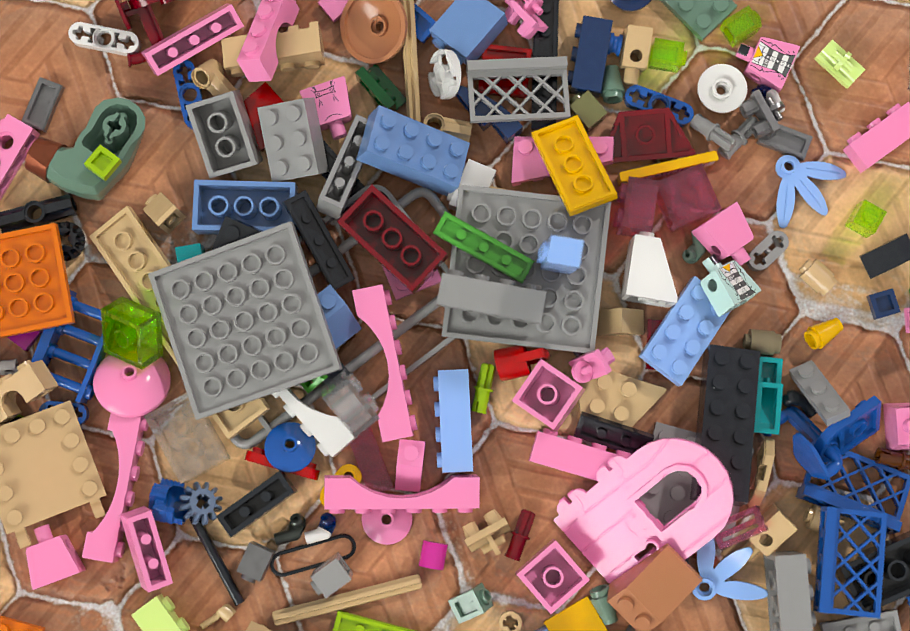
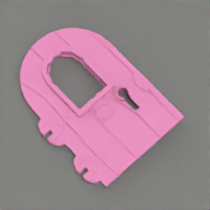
M662 438L647 443L628 458L623 455L609 458L607 462L612 469L603 463L597 472V480L599 481L588 491L580 488L571 490L567 493V496L572 502L565 496L561 498L557 505L559 515L553 521L610 584L667 543L684 560L707 544L724 528L731 515L734 501L733 486L723 464L707 448L693 441L681 438ZM676 470L688 471L701 485V495L666 525H663L658 518L650 514L645 507L646 505L639 497L668 474ZM649 543L656 545V547H653L640 559L636 556L643 549L645 550Z

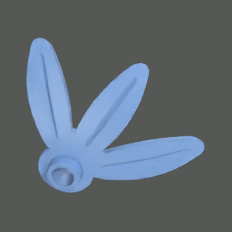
M791 155L779 158L776 162L775 170L777 175L782 178L776 202L777 219L780 228H786L791 219L795 204V187L812 209L825 216L828 214L825 199L817 186L807 177L821 180H838L845 178L846 172L836 165L826 162L811 161L800 163L796 157ZM790 163L793 169L790 171L786 170L784 164Z
M714 538L697 550L698 571L702 577L701 583H707L709 589L701 591L699 584L692 591L694 596L700 600H710L716 594L738 600L766 598L768 591L758 585L743 581H725L745 565L752 555L753 549L751 547L738 549L721 560L715 568H713L715 560Z

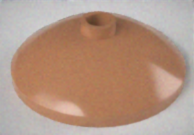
M348 0L342 11L340 32L343 43L350 54L362 62L378 64L390 60L400 51L407 36V16L399 0ZM381 23H383V25H384V28H383L382 31H381V29H380V24H381Z

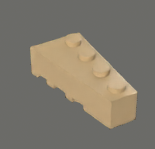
M318 21L310 22V28L302 29L298 25L288 26L286 32H277L276 53L279 63L276 70L280 69L282 72H291L298 67L317 69L320 65H325L323 37ZM247 34L221 39L224 69L232 77L245 76L237 59Z

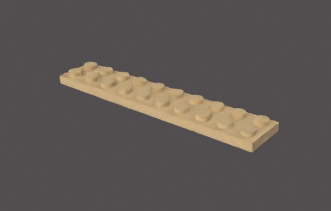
M126 206L89 237L177 364L148 276L149 273L168 267L171 264L132 207ZM262 397L214 414L212 417L227 439H232L271 408Z

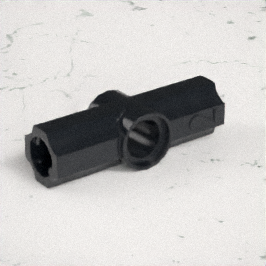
M66 194L40 202L30 201L25 206L0 212L1 232L7 233L46 225L53 221L76 216V202L72 194ZM41 208V216L34 220V211Z

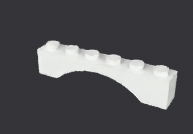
M290 388L272 394L276 399L280 396L286 403L283 408L292 418L295 416L299 418L302 422L300 428L308 437L313 435L319 441L316 446L326 457L329 454L332 457L337 456L358 437L341 417L330 416L314 410L303 403Z

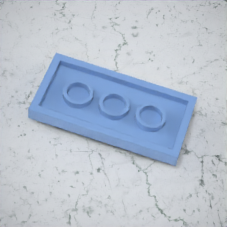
M693 276L679 295L677 303L670 308L639 357L676 386H682L730 312L719 317L701 286V280Z

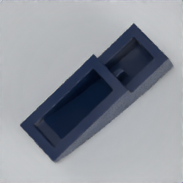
M460 85L455 97L469 113L468 88ZM485 96V98L494 106L497 104V102ZM480 101L475 107V116H486L491 109ZM501 105L498 108L504 115L511 114ZM519 121L477 123L483 131L492 126L506 144L521 134L523 126Z

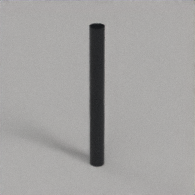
M192 516L189 518L191 524H192V519H193ZM199 519V522L196 525L192 524L235 606L245 600L209 533Z

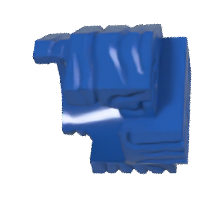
M162 478L160 484L154 483L149 495V509L152 511L155 521L168 524H185L186 520L183 517L188 512L187 510L179 511V506L186 504L179 500L181 495H186L184 492L185 483L173 482Z

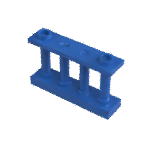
M70 290L73 311L106 322L101 337L71 325L44 329L31 362L43 360L48 367L51 359L58 358L87 369L82 384L50 372L60 387L78 393L76 402L86 404L94 396L93 378L95 371L105 358L116 329H120L123 323L124 316L122 313L124 310L113 306L111 312L108 313L77 301V293ZM66 334L97 346L92 360L60 349L57 345L60 335Z

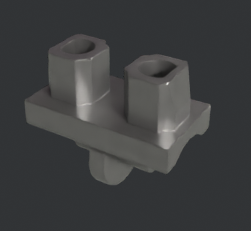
M758 89L752 92L750 98L740 105L739 110L745 119L756 114L759 121L750 127L756 139L768 136L770 139L776 136V132L780 129L778 121L783 119L780 111L785 105L783 101L775 103L772 97L765 100Z

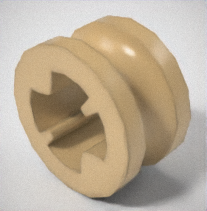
M507 610L500 615L499 626L502 631H519L522 626V620L517 612ZM511 615L513 619H517V625L514 624L515 628L509 629L508 625H503V620L507 621L506 616Z

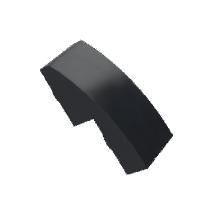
M907 233L859 256L870 279L910 260V238Z

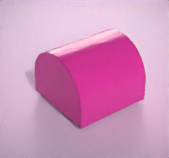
M423 540L419 566L444 570L448 544Z

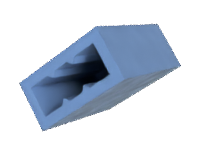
M455 0L429 31L433 38L432 43L438 49L452 50L457 55L460 65L462 63L467 65V60H477L508 25L505 13L488 0Z

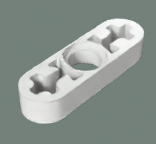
M76 22L69 28V38L79 47L127 56V53L136 54L141 50L139 38L129 31L84 22ZM83 29L87 35L92 36L93 43L90 37L82 36L79 40L76 33H81ZM104 33L111 35V42L108 45L99 44V37ZM117 36L121 42L127 43L131 39L134 46H129V49H127L124 44L117 43Z

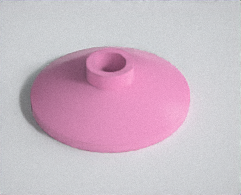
M371 509V513L362 514V526L365 533L373 541L385 545L394 544L401 541L410 531L412 513H407V509H396V513H381V509ZM388 514L391 516L390 524L382 522L383 515Z

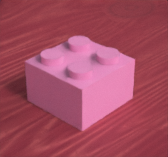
M540 359L512 401L553 430L558 431L585 392V389Z
M554 538L515 572L550 614L556 611L590 580Z

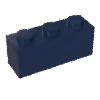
M584 15L582 22L576 24L574 38H579L578 46H573L570 61L575 62L573 71L569 70L567 76L568 85L571 86L570 94H578L580 92L583 95L589 90L595 98H599L613 20Z

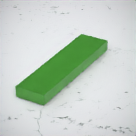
M446 211L433 232V235L523 284L535 262Z

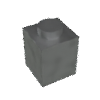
M251 541L236 571L242 573L241 578L248 582L255 583L256 580L260 582L264 579L276 551Z

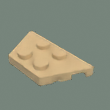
M613 371L586 383H579L575 380L577 384L585 389V392L579 399L580 415L583 411L629 427H633L667 389Z

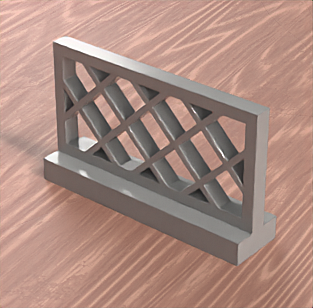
M567 56L467 60L466 79L468 84L470 123L570 118ZM561 76L562 85L557 91L546 83L550 77ZM525 78H533L539 85L530 92L521 83ZM501 79H509L514 84L507 93L496 85ZM473 80H484L490 86L480 94L473 88ZM542 86L552 94L545 104L534 95ZM517 87L527 95V98L520 105L510 97ZM492 88L503 97L495 106L485 98ZM555 97L563 103L564 112H553L548 107ZM532 99L541 108L537 113L530 114L523 106ZM505 100L516 108L512 114L504 115L498 109ZM480 101L491 109L486 116H475V107Z

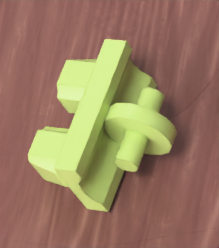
M831 40L814 58L820 66L827 70L846 89L866 70L851 57L853 54L849 51L846 52L834 40Z

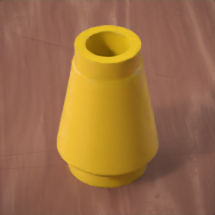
M833 318L810 326L804 333L805 341L814 350L817 348L822 349L843 330V325L838 318Z

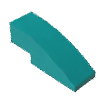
M760 356L754 425L755 433L779 435L783 384H781L782 358Z

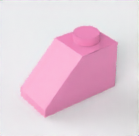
M406 439L399 440L395 490L420 492L426 442Z

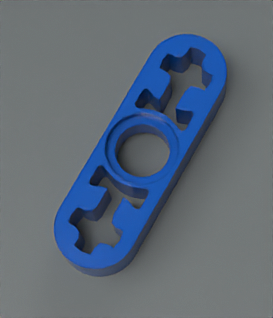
M185 60L173 67V75L184 122L193 130L185 105L203 100L201 88H198L194 83H186L184 76L179 73L183 71L182 67L186 66L188 70H191L187 73L190 82H193L191 73L196 67L191 61ZM186 90H196L197 97L193 101H186L184 99Z
M632 85L626 90L624 103L632 110L653 109L652 102L661 100L664 102L665 108H670L671 105H674L672 111L680 112L681 109L685 110V115L688 118L684 117L683 120H679V115L672 112L680 127L687 126L694 116L693 108L683 101L640 85ZM635 92H638L639 98L643 100L650 96L647 108L643 107L645 101L637 100L636 103L632 102V97L629 94L633 95Z

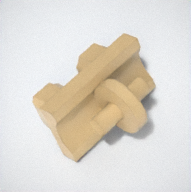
M493 509L483 516L488 527L481 531L478 529L475 521L463 526L466 537L464 541L471 553L481 548L484 554L491 550L495 552L496 556L501 554L498 546L506 542L503 535L511 531L505 517L502 518Z

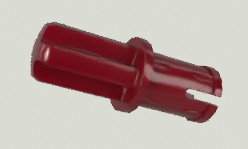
M526 509L521 510L515 530L511 531L513 535L504 556L520 561L526 541L530 540L528 536L536 516L535 513Z

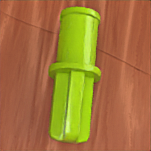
M481 364L477 386H474L476 390L470 411L487 414L490 393L494 391L491 388L496 367L492 364Z

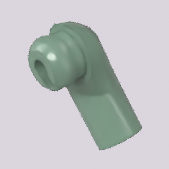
M692 232L693 243L682 254L683 260L689 264L696 263L706 252V248Z

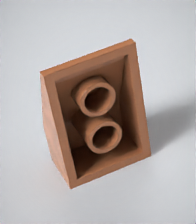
M667 543L609 584L607 602L636 631H650L661 624L702 582V577Z

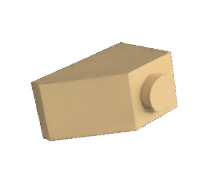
M161 192L158 195H152L146 201V207L143 209L168 234L186 218Z

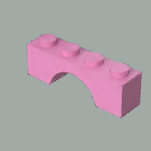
M295 0L261 1L237 59L249 82L272 81L279 63L276 53L277 32L279 27L294 25L299 12V7Z

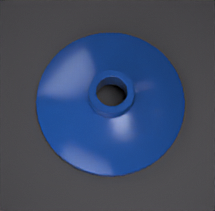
M295 422L282 423L273 428L268 434L264 446L265 455L274 468L283 472H297L307 467L313 460L316 442L313 435L308 437L300 428L301 424ZM293 441L295 445L289 449L285 447L286 442Z

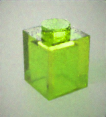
M748 5L725 19L719 28L731 47L734 48L755 35L762 27L759 14L755 10L752 11Z
M655 38L651 47L648 69L678 73L681 66H685L688 52L684 51L685 42Z
M863 200L855 206L845 226L867 238L876 233L887 211L867 200Z

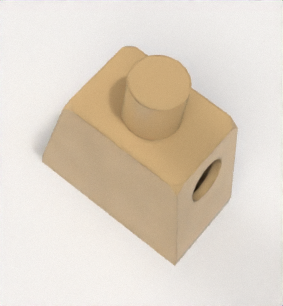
M628 24L623 32L619 69L625 70L624 84L638 85L639 73L647 69L653 33L652 27ZM631 54L638 57V62H633L630 59Z
M773 503L746 531L749 541L742 548L751 547L753 549V553L748 559L750 561L760 551L765 556H769L798 529ZM763 534H768L766 539H760Z

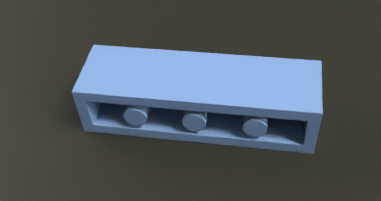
M551 235L538 249L536 263L541 264L540 270L572 274L580 268L584 240Z
M468 369L438 370V376H433L434 392L439 391V402H434L435 417H440V427H435L436 442H441L442 451L437 452V468H442V473L473 471L469 372Z

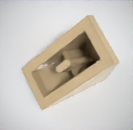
M630 308L599 310L596 336L644 335V310Z

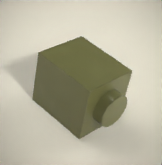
M589 90L583 95L579 92L569 101L571 104L570 116L578 115L587 133L602 122L608 113Z

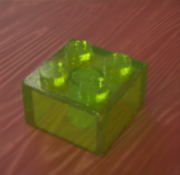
M123 296L100 309L105 353L140 369H144L163 356L161 313Z

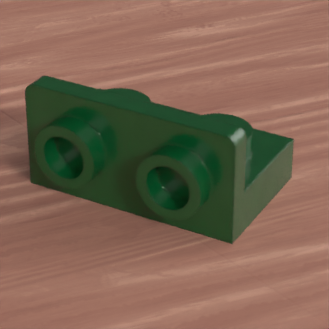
M376 64L368 70L362 66L355 72L357 81L378 105L396 112L406 103V97Z

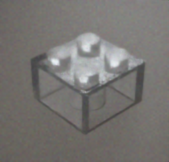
M343 370L320 390L322 399L354 438H356L380 419L377 413L379 407L369 392L364 395L361 391L363 387L358 378L353 373L348 375Z

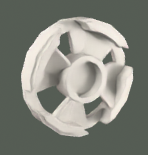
M439 49L430 59V64H434L433 72L428 74L429 86L435 96H441L440 99H451L457 94L461 83L460 61L452 50ZM445 55H446V59H447V61H448V64H443V62H442V58H443Z

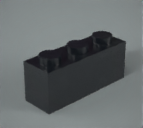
M279 471L216 517L231 538L298 491L285 472Z

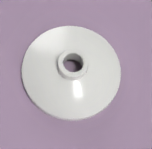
M727 64L713 65L703 72L698 81V96L703 105L711 111L728 113L737 109L745 100L747 83L745 77L737 68ZM722 87L725 93L720 95L716 89Z

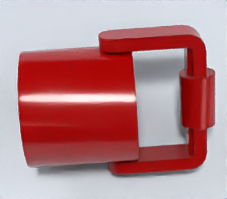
M513 345L494 350L495 364L502 382L530 375L532 372L531 365L537 364L540 359L548 361L551 357L550 352L544 348L527 351L526 346Z

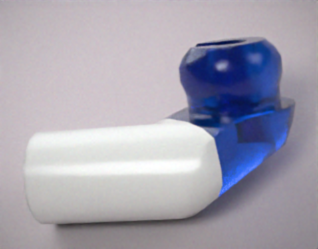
M764 84L757 85V88L751 91L752 94V92L759 89L765 100L772 97L775 103L781 102L778 92Z
M329 512L323 513L317 529L304 532L307 545L331 537L336 527V518L333 514Z

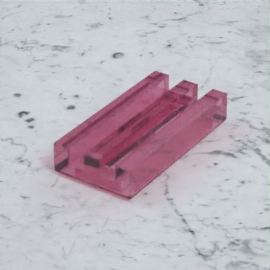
M755 505L729 517L725 526L752 514L755 516L754 519L724 532H719L715 536L719 549L724 550L769 530L764 523L763 515L760 514L759 506ZM755 524H758L759 526L755 529H752L748 532H745L741 535H738L734 538H731L723 542V538L728 537L734 533H737Z

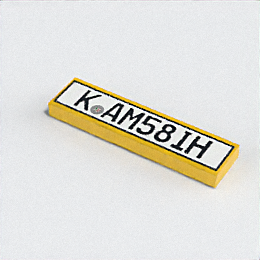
M710 151L619 173L616 179L618 187L712 166L719 159L717 151Z

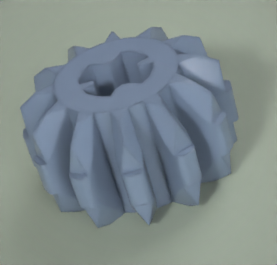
M199 482L193 484V489L187 486L184 489L186 495L179 497L181 502L186 503L179 506V511L187 510L188 513L183 518L187 520L192 516L193 525H196L199 519L203 525H207L208 518L214 521L217 518L215 512L222 511V507L216 504L222 501V496L215 497L214 494L218 489L214 487L211 491L208 490V482H205L202 488ZM200 499H203L205 503L201 508H198L196 504Z

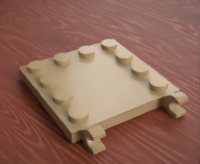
M71 400L0 426V518L6 534L15 532L20 549L32 544L25 528L29 525L90 502L96 519L106 515L100 498L107 494Z

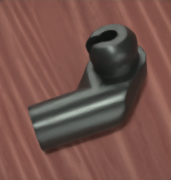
M296 513L290 517L291 521L287 530L274 533L277 546L300 539L306 527V520L301 514Z

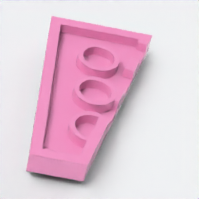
M514 137L512 186H518L523 182L532 180L533 182L540 181L545 177H549L550 174L532 137ZM589 137L603 166L613 164L614 137Z

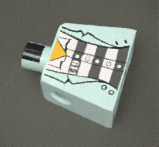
M713 254L702 262L710 274L701 280V286L719 317L745 304L762 291L737 261L733 260L722 265L716 255Z

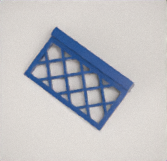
M851 451L843 454L842 459H852L858 469L847 474L842 465L840 470L842 477L833 481L829 478L825 480L826 484L822 486L810 483L812 476L806 471L802 485L798 487L795 497L819 506L886 513L881 502L891 498L896 510L894 516L887 513L886 533L891 535L900 532L903 523L900 522L910 490L909 474L884 464H877L874 460ZM869 467L877 469L881 479L870 483L864 470ZM859 472L866 486L855 491L849 476ZM894 476L904 480L902 490L896 493L888 480ZM844 479L850 493L845 496L838 494L833 483ZM883 482L890 496L879 500L873 486ZM868 489L874 503L870 505L861 503L857 493ZM840 514L844 517L852 519V517L849 514ZM856 515V517L859 520H861L864 517ZM870 517L863 524L878 530L880 518Z
M821 506L813 611L880 619L887 513ZM840 514H849L856 522L846 532L839 525ZM856 515L864 517L861 520H859L856 517ZM870 517L880 518L879 529L871 535L863 523ZM858 527L868 537L859 546L849 537V534ZM846 538L854 550L843 558L837 550L838 544ZM872 541L877 547V555L869 561L861 549ZM856 553L866 562V565L857 572L847 563ZM844 564L853 576L841 584L836 578V570ZM870 567L876 577L875 582L867 587L859 576ZM856 579L864 591L853 599L845 587ZM842 591L850 600V603L843 609L833 608L834 597ZM867 594L874 601L873 612L863 611L857 604ZM852 606H855V608H856L857 610H849V609H850Z

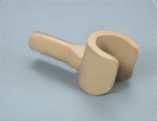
M225 604L212 617L202 622L200 626L202 629H205L220 617L227 622L236 613V610L229 604Z

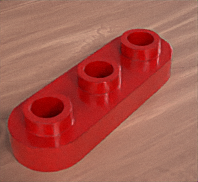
M253 446L252 451L247 450L244 460L274 468L266 458L265 449ZM310 463L300 471L288 473L318 481L320 470L316 469L317 464Z

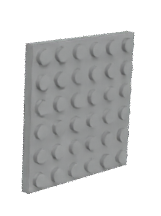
M459 184L455 217L535 262L523 284L452 245L449 269L464 272L463 277L474 278V274L489 276L490 282L499 283L500 279L516 281L515 286L523 288L526 283L542 286L541 291L547 293L540 324L445 308L442 337L588 353L595 350L611 202L570 217L560 196ZM551 235L584 240L580 268L572 274L540 270L541 264L536 263L540 245L542 246V243L547 241Z
M291 221L148 274L196 420L342 369L294 223Z

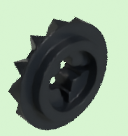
M56 222L60 236L66 237L69 235L68 241L73 245L72 247L62 245L64 261L73 260L82 253L85 247V235L82 229L72 222Z

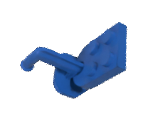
M875 395L867 401L859 402L855 409L850 411L851 416L831 424L823 432L800 409L791 406L781 411L780 426L788 421L798 431L793 435V454L798 463L812 477L828 480L841 470L843 454L879 431L882 402ZM762 433L766 437L772 436V434ZM823 462H825V463H826V462H832V463H830L829 465L825 466V464H824Z

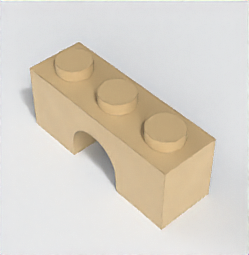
M27 360L17 367L18 371L15 374H8L0 379V426L7 424L22 413L16 403L17 392L22 395L26 403L41 399L59 386L43 360L35 362Z

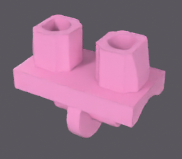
M505 0L509 5L504 12L507 22L516 25L521 18L524 20L517 29V32L522 37L530 40L537 31L544 33L547 30L548 26L537 16L544 12L541 8L543 0Z
M608 347L602 350L598 348L575 357L568 363L572 366L573 378L579 383H586L611 372L612 369L609 365L615 361V357Z

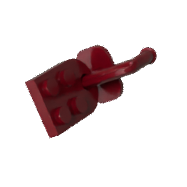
M115 0L128 31L132 30L129 16L138 13L152 46L165 39L150 4L160 1L161 5L173 0H128V2ZM141 52L136 54L127 53L128 67L147 62Z

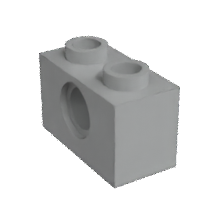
M337 552L313 570L310 584L318 595L323 594L327 598L352 580L353 571L340 553Z

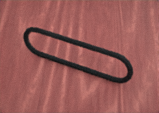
M340 534L319 542L283 550L274 554L270 568L275 575L280 577L317 568L324 562L280 573L274 568V560L280 555L340 538H347L352 543V551L348 555L342 556L345 560L352 557L355 553L356 542L350 535Z

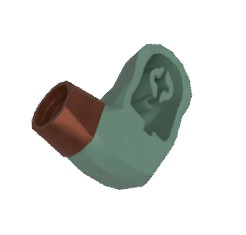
M118 97L103 100L95 107L86 128L79 135L74 147L68 148L65 144L43 137L37 138L27 152L25 169L65 192L85 199L101 200L129 171L144 136L145 116L140 107L128 99ZM99 145L105 147L122 161L107 181L101 179L84 165L85 161Z

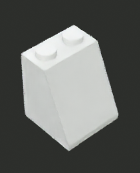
M641 231L639 235L635 234L629 241L620 300L670 308L677 303L678 297L661 238L654 237V233Z

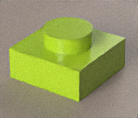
M99 145L85 161L84 165L101 179L107 181L122 161L105 147Z

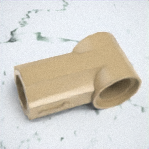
M209 59L192 70L191 78L193 83L198 88L207 89L213 96L237 90L224 77L223 67L217 60Z
M438 113L428 114L424 119L423 123L426 125L436 122L441 127L440 131L467 142L470 140L472 123L446 118Z

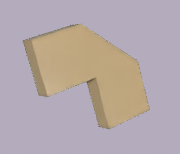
M764 438L757 453V472L749 487L748 505L750 508L758 509L766 494L775 457V439Z

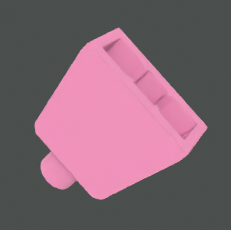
M737 202L723 209L691 231L711 255L715 254L719 261L731 255L733 260L737 261L741 266L751 259L743 246L753 240L754 236Z
M910 403L883 404L886 449L891 451H910Z
M49 524L34 529L38 544L26 548L33 590L86 570L66 534L53 538Z

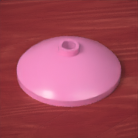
M125 347L112 352L101 361L93 378L94 393L99 403L110 413L121 417H138L155 410L165 400L171 386V375L165 360L156 352L144 347ZM130 371L134 372L133 375H131V376H126V373H127V372H130Z

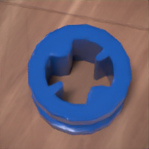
M611 33L607 55L614 53L615 56L619 57L623 41L622 34L615 36L614 33Z

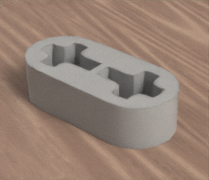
M773 231L749 252L748 255L751 259L747 261L748 267L757 272L767 268L787 249L789 245L787 235L781 231ZM771 238H780L781 242L779 244L781 248L777 246L770 250L768 247L773 243ZM763 252L767 254L762 259L763 265L761 263L757 265L754 264V254L756 256H759Z

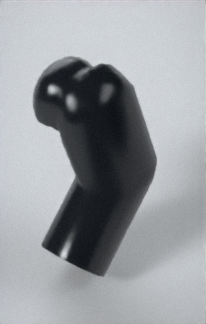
M789 390L787 394L782 395V403L786 407H791L792 405L800 406L808 418L817 414L802 392Z

